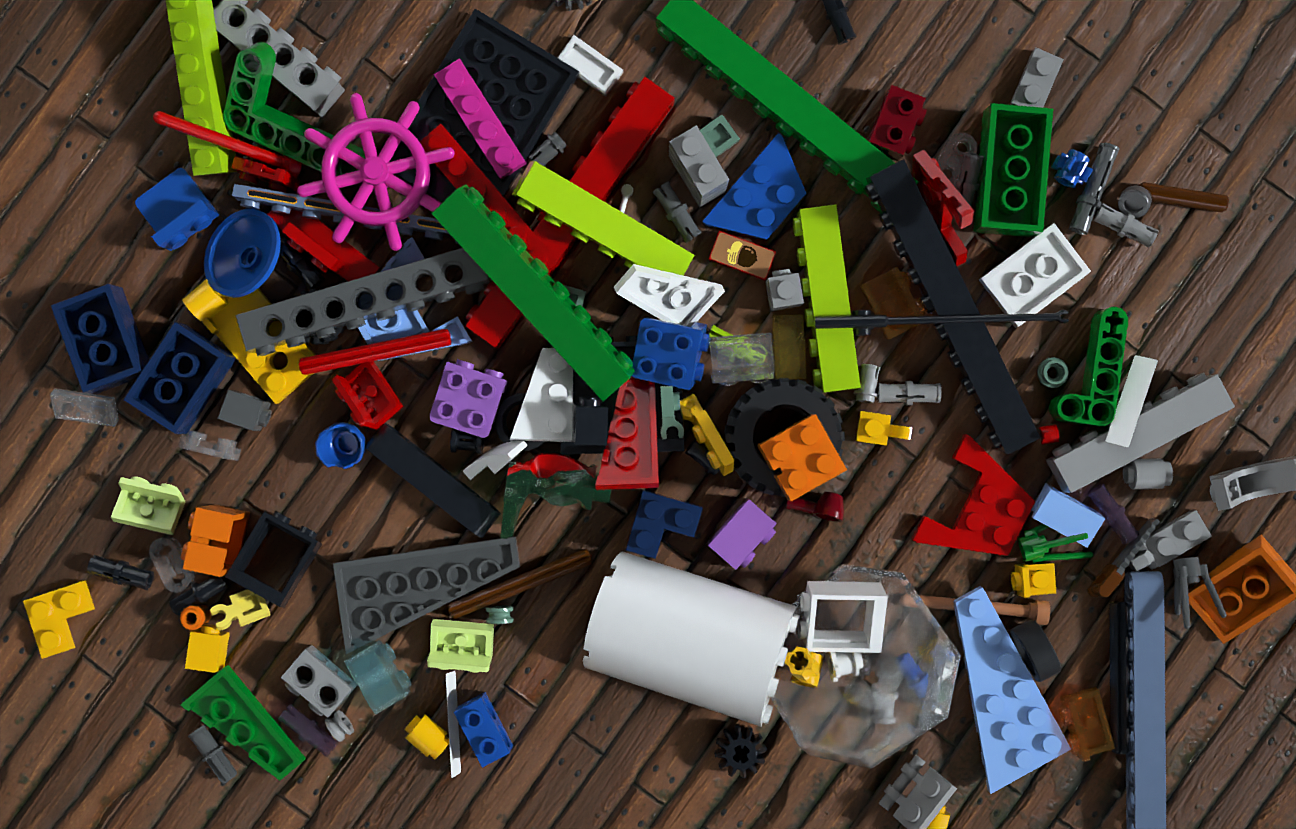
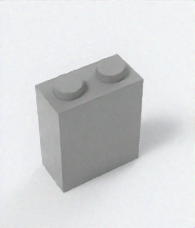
M697 125L669 141V158L699 208L726 192L729 178Z

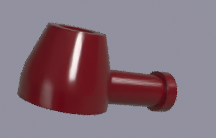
M823 492L817 503L797 498L793 501L788 500L786 506L788 510L794 509L810 513L818 518L832 522H842L844 517L843 496L833 492Z

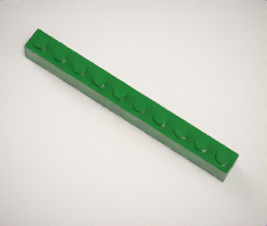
M670 0L656 17L657 32L662 38L670 43L674 40L682 47L681 52L691 61L697 59L705 65L704 70L715 80L721 78L729 85L728 89L734 96L741 100L746 98L753 104L752 109L759 116L765 119L768 116L777 123L775 127L780 133L788 138L792 135L800 142L799 147L805 153L812 157L814 155L818 156L824 161L823 166L835 176L840 174L848 180L847 186L859 195L864 193L869 197L865 190V186L868 185L866 178L895 163L695 1ZM871 201L870 204L882 213L877 201L874 203Z

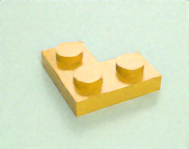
M86 581L23 601L41 658L43 659L76 648L66 619L95 609Z

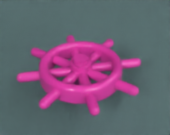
M354 93L350 97V103L355 122L342 128L332 139L313 128L305 130V138L325 150L321 169L322 180L299 186L297 194L300 197H308L326 192L333 205L344 214L333 233L332 239L334 242H343L356 221L369 226H384L390 248L398 251L402 247V242L396 223L410 216L420 205L434 212L442 204L426 194L430 182V164L453 158L455 151L451 147H445L425 152L418 139L408 130L420 108L417 102H409L396 123L383 118H368L362 96ZM372 133L390 135L379 155L377 154ZM360 137L365 158L346 147ZM401 141L409 148L413 155L389 162ZM339 159L359 170L337 176ZM416 168L413 186L393 175ZM363 182L352 202L349 203L340 188ZM388 187L406 196V199L394 208H392L387 191ZM373 189L380 212L362 210Z

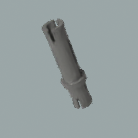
M1100 143L1097 156L1092 165L1093 171L1086 182L1082 195H1079L1076 200V212L1068 228L1072 232L1087 235L1093 216L1101 207L1100 199L1113 163L1120 150L1113 144Z

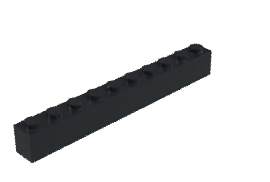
M900 160L867 177L868 185L865 186V190L873 203L877 201L882 211L879 214L882 225L886 231L891 229L896 239L892 244L899 258L905 257L910 267L906 270V273L913 286H919L923 294L920 297V301L928 314L932 312L933 316L980 315L905 160ZM985 323L934 324L933 327L941 341L946 340L950 348L947 356L955 369L959 367L964 377L960 379L963 389L968 396L973 395L977 403L974 406L977 417L981 423L986 422L991 431L987 434V437L995 450L999 449L1008 455L1040 439L1041 437Z

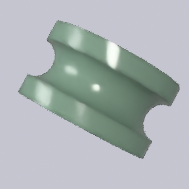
M497 605L486 607V612L489 613L486 623L507 624L514 622L513 617L510 616L513 606Z

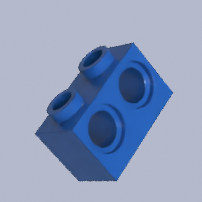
M486 692L458 705L454 714L482 768L511 752L513 744Z

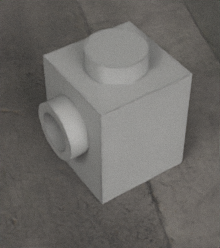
M790 269L772 272L773 277L768 278L765 282L770 312L800 307L804 304L799 273L791 274Z

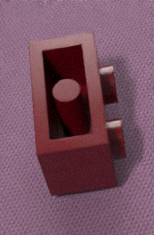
M891 85L886 92L868 141L887 157L897 161L903 157L904 153L909 155L916 140V137L911 136L915 125L921 126L927 109L923 108L926 98Z

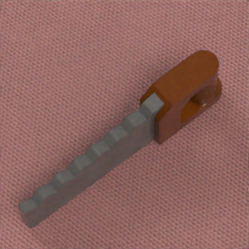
M1148 519L1114 562L1107 564L1088 587L1087 592L1091 597H1109L1123 580L1125 568L1130 564V561L1135 557V554L1140 550V547L1145 543L1150 533L1155 530L1156 525L1160 523L1158 519Z

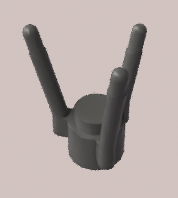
M1199 557L1173 560L1174 613L1177 616L1181 614L1182 602L1184 628H1190L1188 584L1198 583L1199 576H1202L1220 616L1225 618L1227 614L1210 579L1207 564L1200 565Z

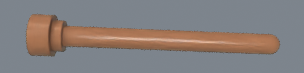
M903 594L900 597V602L904 606L955 611L953 600L957 598ZM1035 600L1034 603L1029 602L1028 605L991 602L998 615L1027 617V620L1033 619L1039 625L1047 626L1049 623V601Z

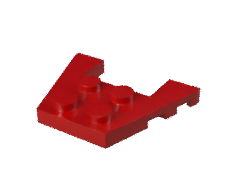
M922 150L913 155L912 176L919 181L917 184L931 215L939 225L938 229L944 242L948 243L954 253L952 258L956 266H959L966 262L968 251L952 227V217L959 228L963 229L972 224L974 210L941 171L936 159L931 158L925 150Z
M964 434L952 459L980 474L952 529L923 515L911 540L923 544L1008 556L1035 500L971 436Z

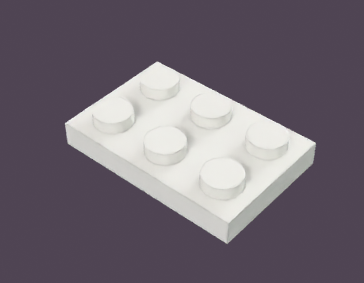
M1053 223L1044 229L1041 234L1035 236L981 277L979 281L1004 314H1036L1084 278L1091 270ZM1013 321L1011 323L1017 328L1026 321Z

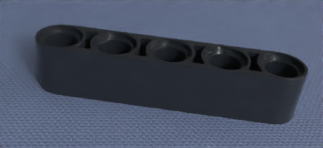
M386 422L377 429L366 443L365 448L480 538L484 537L501 515L500 511Z

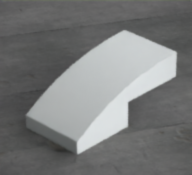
M511 441L495 446L466 467L463 472L470 480L487 466L496 474L528 445L525 441Z

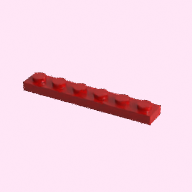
M442 124L438 125L420 141L425 152L445 147L453 148L455 151L453 158L435 163L456 189L467 185L469 188L474 187L484 198L483 203L491 212L496 211L504 219L506 229L512 235H518L527 245L526 251L534 259L538 258L546 265L549 270L547 274L560 265L552 253Z

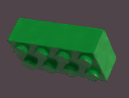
M991 103L983 111L980 155L984 156V160L982 161L977 182L980 184V187L976 191L973 232L1035 237L1043 232L1053 108Z

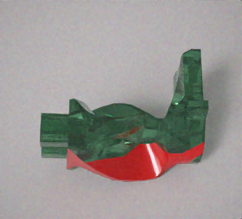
M540 453L525 463L510 461L503 499L504 507L500 538L507 539L514 535L521 508L527 496L531 493H536L555 506H568L579 503L582 508L591 510L593 501L609 503L611 489L596 490L595 487L597 476L599 475V473H596L597 465L593 464L588 467L569 456L555 453Z

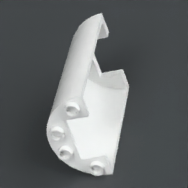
M623 551L620 552L611 564V568L615 569L613 575L605 576L592 610L584 643V650L589 651V657L584 656V667L760 727L762 723L768 724L773 710V706L768 703L770 697L774 698L779 679L774 678L777 665L783 667L788 648L783 647L789 632L795 634L800 615L795 614L797 606Z

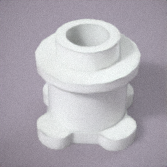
M825 652V660L832 682H837L838 678L842 675L853 674L858 676L859 669L863 668V659L860 652Z

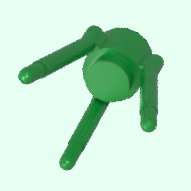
M1042 523L1033 529L1023 531L1024 537L1018 538L1019 548L1025 562L1031 560L1034 564L1041 561L1093 557L1092 552L1045 554L1049 552V548L1087 539V533L1047 542L1044 535H1037L1049 528Z

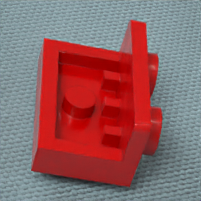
M374 361L361 363L345 378L339 375H335L332 378L333 383L337 387L335 390L337 396L348 404L352 411L350 413L352 419L361 427L366 426L377 430L404 407Z

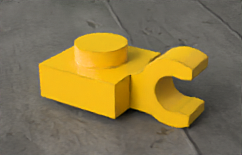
M860 411L855 441L887 446L888 437L910 440L912 427L891 425V415Z

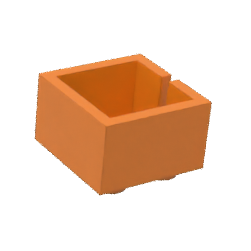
M811 414L757 445L770 470L780 468L782 473L779 472L774 477L789 501L797 499L847 471L816 414Z
M215 504L196 507L188 521V529L191 530L190 535H192L191 541L186 542L182 549L183 569L217 577L226 575L243 547L250 512Z

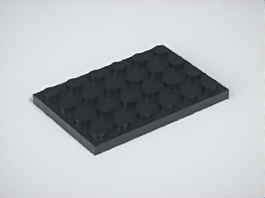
M474 9L436 73L460 58L527 162L529 159L528 155L535 149L580 72L479 10ZM433 76L418 101L419 111L408 130L420 142L438 125L442 124L505 198L523 167L500 180L439 82ZM401 141L389 162L413 155L409 148ZM433 163L430 164V182L427 194L443 203L456 188L436 164ZM416 168L395 173V175L414 185Z

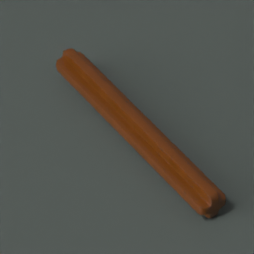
M583 549L453 601L448 605L450 615L453 619L459 618L589 566L592 563L591 555L587 549Z

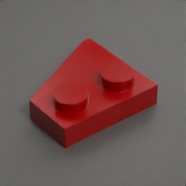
M234 157L231 168L240 173L239 179L256 185L258 180L269 183L268 188L271 190L286 193L288 189L297 193L300 180L286 170L280 168L275 170L262 163Z

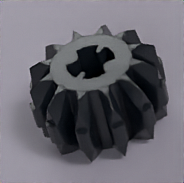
M735 724L736 733L731 734L730 730L725 728L723 733L727 740L723 738L716 739V744L721 748L715 750L714 755L717 758H722L718 763L720 769L729 766V776L735 775L738 769L741 778H746L745 769L749 768L753 774H756L758 770L754 763H765L764 757L759 754L766 752L767 748L766 745L759 744L763 739L760 733L752 736L753 728L751 726H747L744 733H741L740 725ZM741 745L742 749L744 746H746V754L740 757V754L738 753L737 756H735L736 746Z

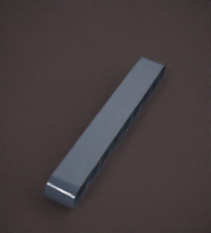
M1128 571L1124 579V602L1128 604L1129 753L1126 754V829H1166L1164 580L1160 571Z

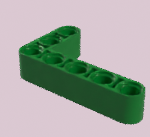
M257 42L242 50L236 57L224 109L223 119L228 129L321 172L324 156L323 148L307 140L304 132L308 128H313L330 139L334 135L266 105L276 63L275 51L264 42ZM253 55L257 57L259 64L254 60ZM247 84L250 85V87L252 88V91L249 90ZM296 137H298V138L300 139L302 145H301L300 143H298V141L296 140ZM351 143L346 147L365 158L362 148ZM339 159L337 176L357 171L352 165Z

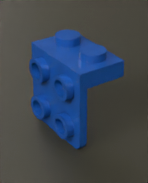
M183 168L176 169L135 201L136 207L156 232L151 237L159 247L169 251L184 245L189 237L197 231L207 228L212 223V220L219 216V213L196 182Z
M652 318L642 319L632 367L635 372L632 376L641 380L691 390L696 381L701 382L704 372V364L700 363L702 351L707 352L710 341V334L706 333L707 324L695 322L689 327Z

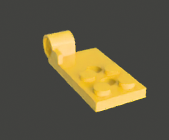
M205 279L182 299L188 310L197 319L202 321L212 334L218 336L275 404L283 401L313 375L301 374L298 361L300 358L316 355L306 343L290 348L287 347V344L275 347L276 352L265 356H257V353L246 351L236 315L272 304L259 288L246 296L232 298L216 292L209 285L208 280ZM278 320L271 323L269 333L272 337L279 335L282 331V323ZM282 352L287 356L288 363L285 368L278 370L273 365V358L277 353Z

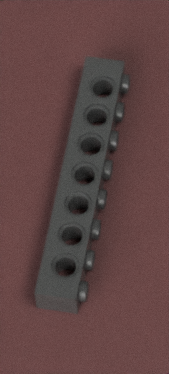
M463 248L237 314L236 318L246 351L257 353V356H265L276 352L275 347L284 344H287L288 348L306 343L305 338L314 335H317L318 339L336 334L335 329L347 326L348 330L356 329L366 325L365 320L377 317L378 321H382L396 316L395 311L406 308L407 312L420 310L425 307L424 303L436 299L437 303L447 302L454 299V294L466 290L467 294L477 293L484 290V285L490 282L488 275ZM452 268H459L463 271V277L459 282L451 283L447 281V273ZM422 277H431L433 279L432 288L426 292L419 291L417 288L418 281ZM395 285L402 286L403 294L401 298L396 301L389 300V289ZM364 294L372 295L373 303L371 307L365 310L360 309L358 306L359 298ZM334 303H341L343 307L342 314L338 318H330L328 313L330 306ZM304 312H311L313 317L312 323L308 327L302 328L299 325L300 315ZM279 320L282 323V331L279 335L272 337L269 333V327L272 322Z

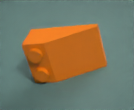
M1261 534L1235 551L1209 573L1227 614L1225 618L1220 616L1203 579L1188 590L1191 607L1220 641L1225 644L1296 599V574Z

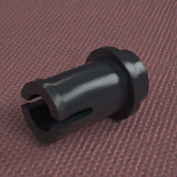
M695 439L689 445L685 454L704 467L706 474L711 473L714 476L720 469L715 470L707 457L708 448L703 443L699 444L697 439Z

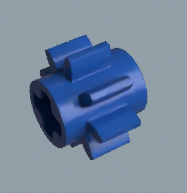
M1070 149L1067 155L1061 152L1051 167L1057 171L1054 176L1055 180L1070 188H1075L1077 183L1083 185L1084 182H1087L1093 171L1092 168L1087 167L1090 161L1089 157L1073 149Z

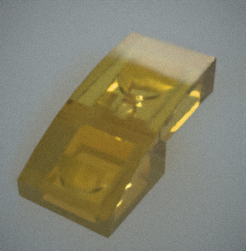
M803 315L772 316L774 378L806 379Z

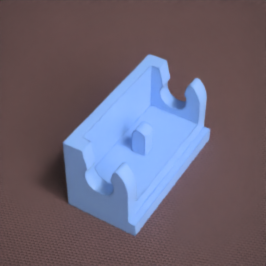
M1047 483L1043 486L1031 509L1034 512L1032 517L1035 520L1067 537L1087 533V539L1077 541L1087 548L1105 520L1100 512Z

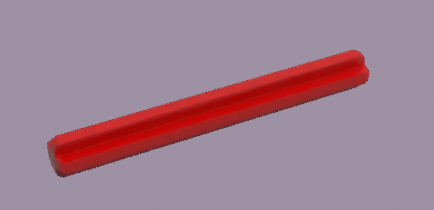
M441 329L299 359L298 364L301 374L308 375L451 345V336L448 329Z

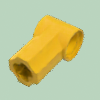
M797 646L793 651L788 652L785 664L790 668L792 674L790 682L817 688L824 656L810 652L807 648Z

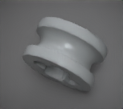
M340 710L334 713V718L328 717L325 720L327 729L339 742L345 739V734L351 735L354 733L352 723Z

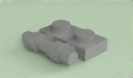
M915 755L909 764L906 762L900 769L902 773L893 785L889 784L884 790L886 794L879 802L887 811L895 802L898 803L900 806L893 816L907 829H926L957 790L954 785L932 767L922 775L919 770L926 762L918 755ZM913 780L917 784L910 794L905 797L902 792Z

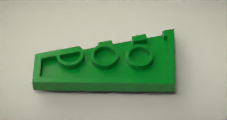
M229 665L222 668L180 705L188 712L192 710L202 718L201 722L209 728L214 727L227 737L225 740L236 747L238 745L248 752L250 759L279 781L306 759Z

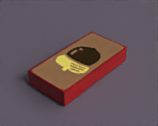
M719 231L709 261L766 281L776 251Z

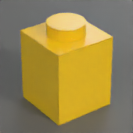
M203 624L201 628L191 631L185 669L216 673L224 668L230 632L217 630L216 625Z

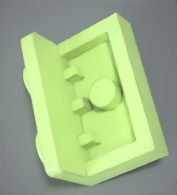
M120 477L118 484L122 490L111 515L113 522L173 535L185 505V500L179 489L166 483H162L161 486L150 484L147 480L140 477H131V479Z
M433 619L427 666L441 670H466L472 673L488 672L493 656L494 624Z

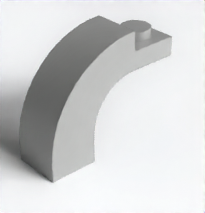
M1296 456L1259 462L1210 476V495L1213 502L1216 503L1218 511L1231 509L1242 502L1254 498L1296 491Z

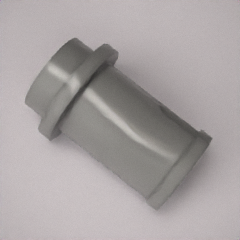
M861 364L859 377L861 388L854 391L856 401L873 404L875 398H878L876 387L881 367L872 364Z

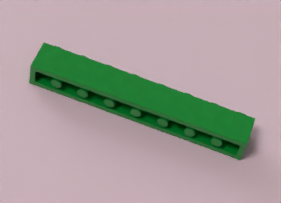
M467 185L457 188L431 214L602 401L606 400L629 380L635 372L631 359L624 352L621 351L619 353L611 344L612 339L606 331L595 327L590 321V314L584 307L575 305L569 298L570 293L567 288L558 281L555 283L547 274L549 270L540 259H534L526 251L527 245L518 235H512L506 229L504 219L496 211L491 212L483 203L484 198L474 187L469 188Z

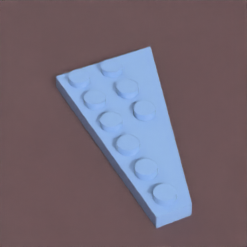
M979 586L953 600L959 636L962 640L965 669H967L972 708L976 730L979 734L982 763L985 767L987 790L992 794L1071 750V747L985 590Z

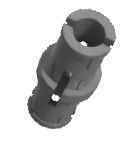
M1104 203L1101 204L1093 221L1116 231L1118 236L1122 238L1126 236L1148 248L1153 244L1159 232L1158 229L1134 219V215L1130 213L1126 215Z
M906 381L905 384L878 383V403L905 402V405H913V402L940 403L941 385L940 383L913 384V381Z

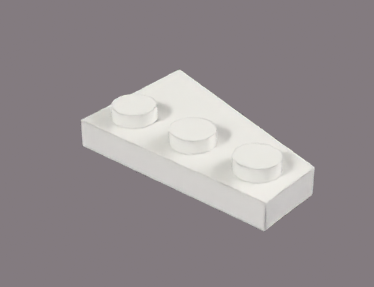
M633 264L614 286L618 295L658 319L689 327L697 322L725 292L721 284Z
M542 348L509 440L571 442L573 432V368L554 348Z

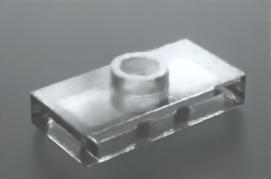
M56 388L50 394L55 418L115 427L119 421L115 397Z

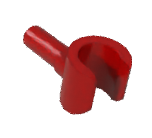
M1057 425L1039 427L1042 435L1041 445L1059 442Z

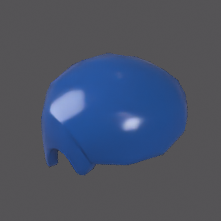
M340 422L332 424L319 433L315 442L316 455L326 467L350 468L362 460L366 451L364 434L355 425Z

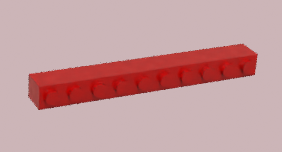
M644 77L640 84L637 81L632 84L626 94V97L629 98L622 108L619 106L615 108L608 119L611 123L604 133L602 131L597 133L590 144L593 147L587 157L582 155L573 167L575 174L570 182L604 202L674 106L675 97L647 77ZM541 211L537 217L540 223L533 232L557 261L561 263L577 241V238L571 235L573 229L562 224L558 228L544 220L546 214ZM556 267L552 272H550V273L548 274L550 277L552 276V274L554 273V271L557 269V267ZM491 281L483 293L486 295L484 301L480 306L475 304L467 314L466 319L468 323L466 327L499 349L523 314L501 289Z

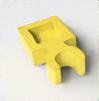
M248 589L229 596L231 605L218 604L210 609L212 616L218 613H223L226 616L223 621L216 623L217 630L227 629L232 621L238 619L240 627L270 616L265 599Z

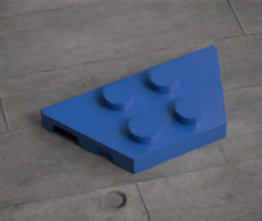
M780 133L773 138L702 221L705 226H712L766 241L803 199L806 191Z

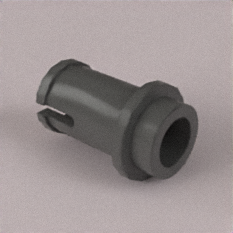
M556 132L552 135L548 133V138L528 155L532 161L545 166L559 152L564 153L563 149L567 145Z

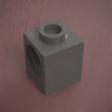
M228 389L218 419L252 431H261L262 427H266L270 420L272 411L269 407L271 402L237 390Z

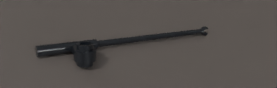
M871 310L852 311V316H815V329L853 328L854 336L871 335V329H874V327L900 324L1051 320L1067 323L1069 319H1061V315L1068 314L1069 312L1061 310L1057 313L887 317L886 315H871Z

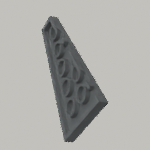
M516 536L333 563L346 654L519 568L520 559Z

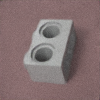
M313 645L306 648L281 677L286 682L285 686L290 692L297 696L301 694L309 701L308 706L313 712L320 716L324 714L327 718L337 710L358 685ZM301 666L311 669L313 674L312 680L302 678L300 674ZM324 686L332 687L335 690V700H328L324 696Z

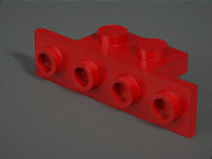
M291 210L289 215L273 211L267 214L276 222L282 232L289 237L287 243L299 253L306 250L314 257L311 262L324 272L330 269L349 282L376 274L381 269L347 241L344 240L341 243L334 242L332 239L334 231L320 220L303 217V212Z

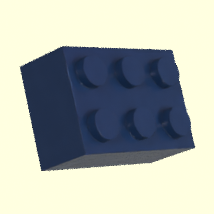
M107 284L51 305L83 393L98 394L136 380L149 362V358L122 287Z
M174 322L125 396L124 401L171 432L187 434L236 361V357L188 325Z

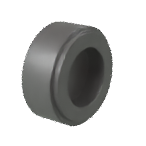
M1141 186L1127 187L1121 193L1118 201L1120 211L1126 215L1130 213L1135 218L1145 215L1152 202L1151 194Z

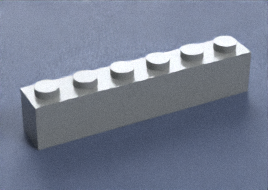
M1204 372L1197 374L1187 380L1189 385L1181 389L1173 387L1161 393L1162 399L1153 404L1150 401L1144 402L1129 447L1105 441L1111 426L1110 423L1107 425V428L1100 432L1094 429L1084 433L1079 437L1081 442L1071 447L1067 443L1052 451L1054 456L1046 459V462L1062 492L1073 493L1234 408L1235 406L1218 374L1207 376Z

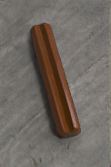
M1146 182L1138 184V186L1144 187L1149 191L1152 202L1214 212H1223L1228 208L1229 197L1227 195Z

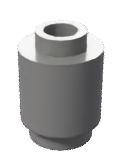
M1161 458L1135 459L1124 466L1123 480L1126 484H1129L1132 490L1163 489L1164 486H1170L1172 483V465L1169 461H1163Z

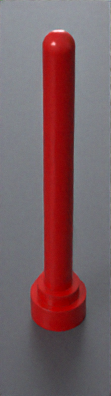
M161 111L153 114V120L157 124L286 170L296 178L302 168L301 162L283 154H276Z

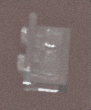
M771 333L710 337L712 383L733 385L738 381L749 380L753 383H763L768 379L774 378L775 364Z

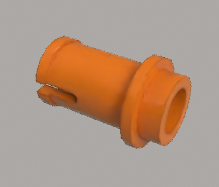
M206 605L186 607L180 615L183 627L188 630H197L203 624L209 622L212 615L210 610L205 611L208 607Z

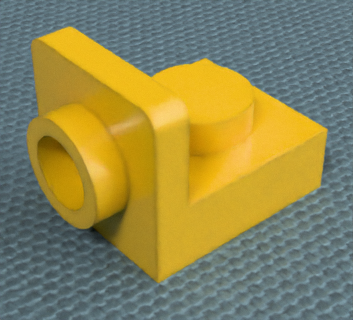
M1054 563L1015 564V572L1011 574L1013 590L1017 591V595L1023 598H1029L1031 595L1056 594Z

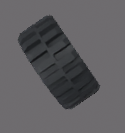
M779 378L760 383L743 394L728 415L724 430L725 444L734 458V470L744 482L763 493L786 497L774 477L775 474L782 473L780 468L770 470L767 462L759 454L755 445L757 424L765 414L774 409H792L800 413L804 418L811 414H816L840 458L842 456L843 450L841 445L842 441H845L844 431L841 429L840 423H842L840 413L837 414L833 407L835 404L830 398H826L822 394V390L816 386L813 387L806 384L807 382Z

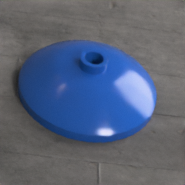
M243 209L227 217L214 231L206 248L204 271L209 285L216 292L232 298L246 296L258 289L270 277L279 258L281 240L278 226L269 215L257 209Z

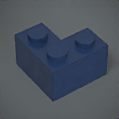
M643 489L626 551L656 559L664 529L695 537L703 507Z

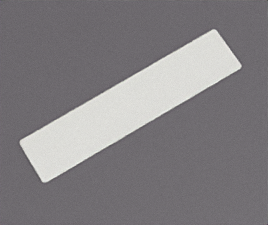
M1138 355L1134 356L1116 408L1115 417L1105 440L1106 442L1129 447L1158 360Z
M455 670L446 674L451 778L461 773L459 726L454 714L457 708Z

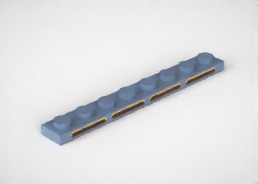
M234 184L232 196L241 201L240 206L259 209L260 205L272 206L271 211L288 215L291 210L303 212V217L321 220V215L333 217V222L340 223L344 216L333 205L331 200L300 197L296 194ZM365 206L362 208L364 211L380 212V209ZM411 214L404 220L396 223L399 234L412 236L413 231L425 233L424 237L432 240L443 241V236L453 238L435 218ZM363 226L373 230H382V226Z

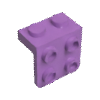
M457 359L456 364L446 362L431 409L430 420L434 423L482 438L489 436L502 393L506 394L509 382L502 379L503 373L486 368L485 373L473 370L475 365Z

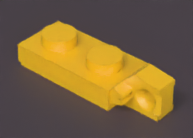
M695 394L680 400L682 418L691 421L694 425L692 427L693 434L699 444L704 442L708 448L707 457L715 470L719 468L723 476L733 472L734 458Z

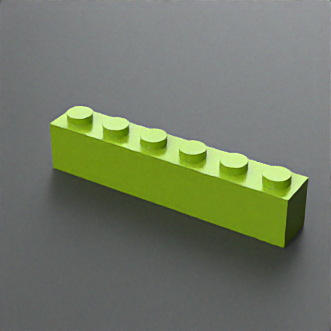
M166 0L184 120L233 137L232 131L228 129L223 119L227 95L212 0ZM187 135L193 176L237 172L231 168L236 156L235 151Z
M536 161L529 162L512 195L519 198L517 204L530 212H534L535 208L546 214L544 220L558 228L562 224L573 229L571 235L587 244L590 239L599 244L597 250L612 259L615 255H618L625 259L624 266L627 268L636 264L684 275L695 256Z
M837 205L799 209L797 218H793V231L795 237L800 236L801 248H797V261L799 267L804 266L805 278L801 279V289L803 297L808 296L809 308L805 309V322L807 327H812L813 339H809L808 342L810 356L816 357L817 369L812 371L814 386L820 387V390L823 391L822 393L861 388L853 328L815 329V316H851Z

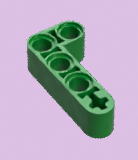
M1109 307L1096 312L1093 316L1081 395L1065 394L1054 397L1050 402L1049 412L1055 420L1086 426H1105L1113 421L1116 414L1128 328V316L1122 308ZM1106 317H1109V320L1114 321L1113 326H1110V323L1105 322ZM1104 334H1106V336H1111V335H1112L1113 337L1102 338V335H1104ZM1103 344L1107 345L1111 350L1108 360L1104 359L1100 354ZM1099 374L1103 375L1106 379L1107 384L1103 390H1100L1096 385V379ZM1065 400H1068L1072 405V412L1069 416H1065L1061 411V405ZM1096 404L1102 409V416L1098 421L1092 416V408Z

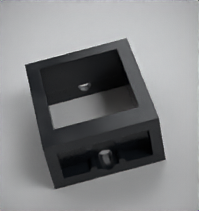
M277 511L273 515L263 512L225 577L275 605L285 608L322 543L315 540L318 534L304 526H301L299 530L290 526L291 519ZM272 525L309 545L282 592L244 572Z

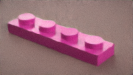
M460 58L434 74L500 180L527 164Z

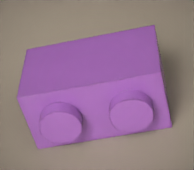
M746 498L707 544L735 570L740 565L745 568L755 557L756 554L753 550L761 542L765 545L774 536L776 531L773 527L777 523L751 500Z

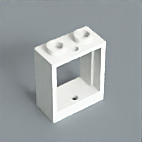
M807 581L806 593L802 592L800 598L801 611H804L803 621L798 622V638L803 640L805 648L810 652L881 653L888 597L881 582ZM817 599L867 600L863 631L814 630Z

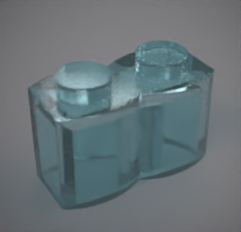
M381 640L374 642L344 661L351 676L360 687L364 698L375 714L408 696L411 692L409 686L412 685L407 673L403 669L399 671L395 666L393 660L396 659V656L388 643L383 644Z

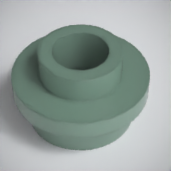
M1047 358L1038 366V379L1046 387H1060L1068 379V367L1059 358ZM1050 367H1053L1057 372L1056 377L1053 379L1047 374Z

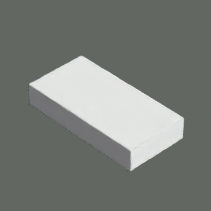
M575 35L572 36L557 57L580 72L578 77L605 97L623 74V69Z

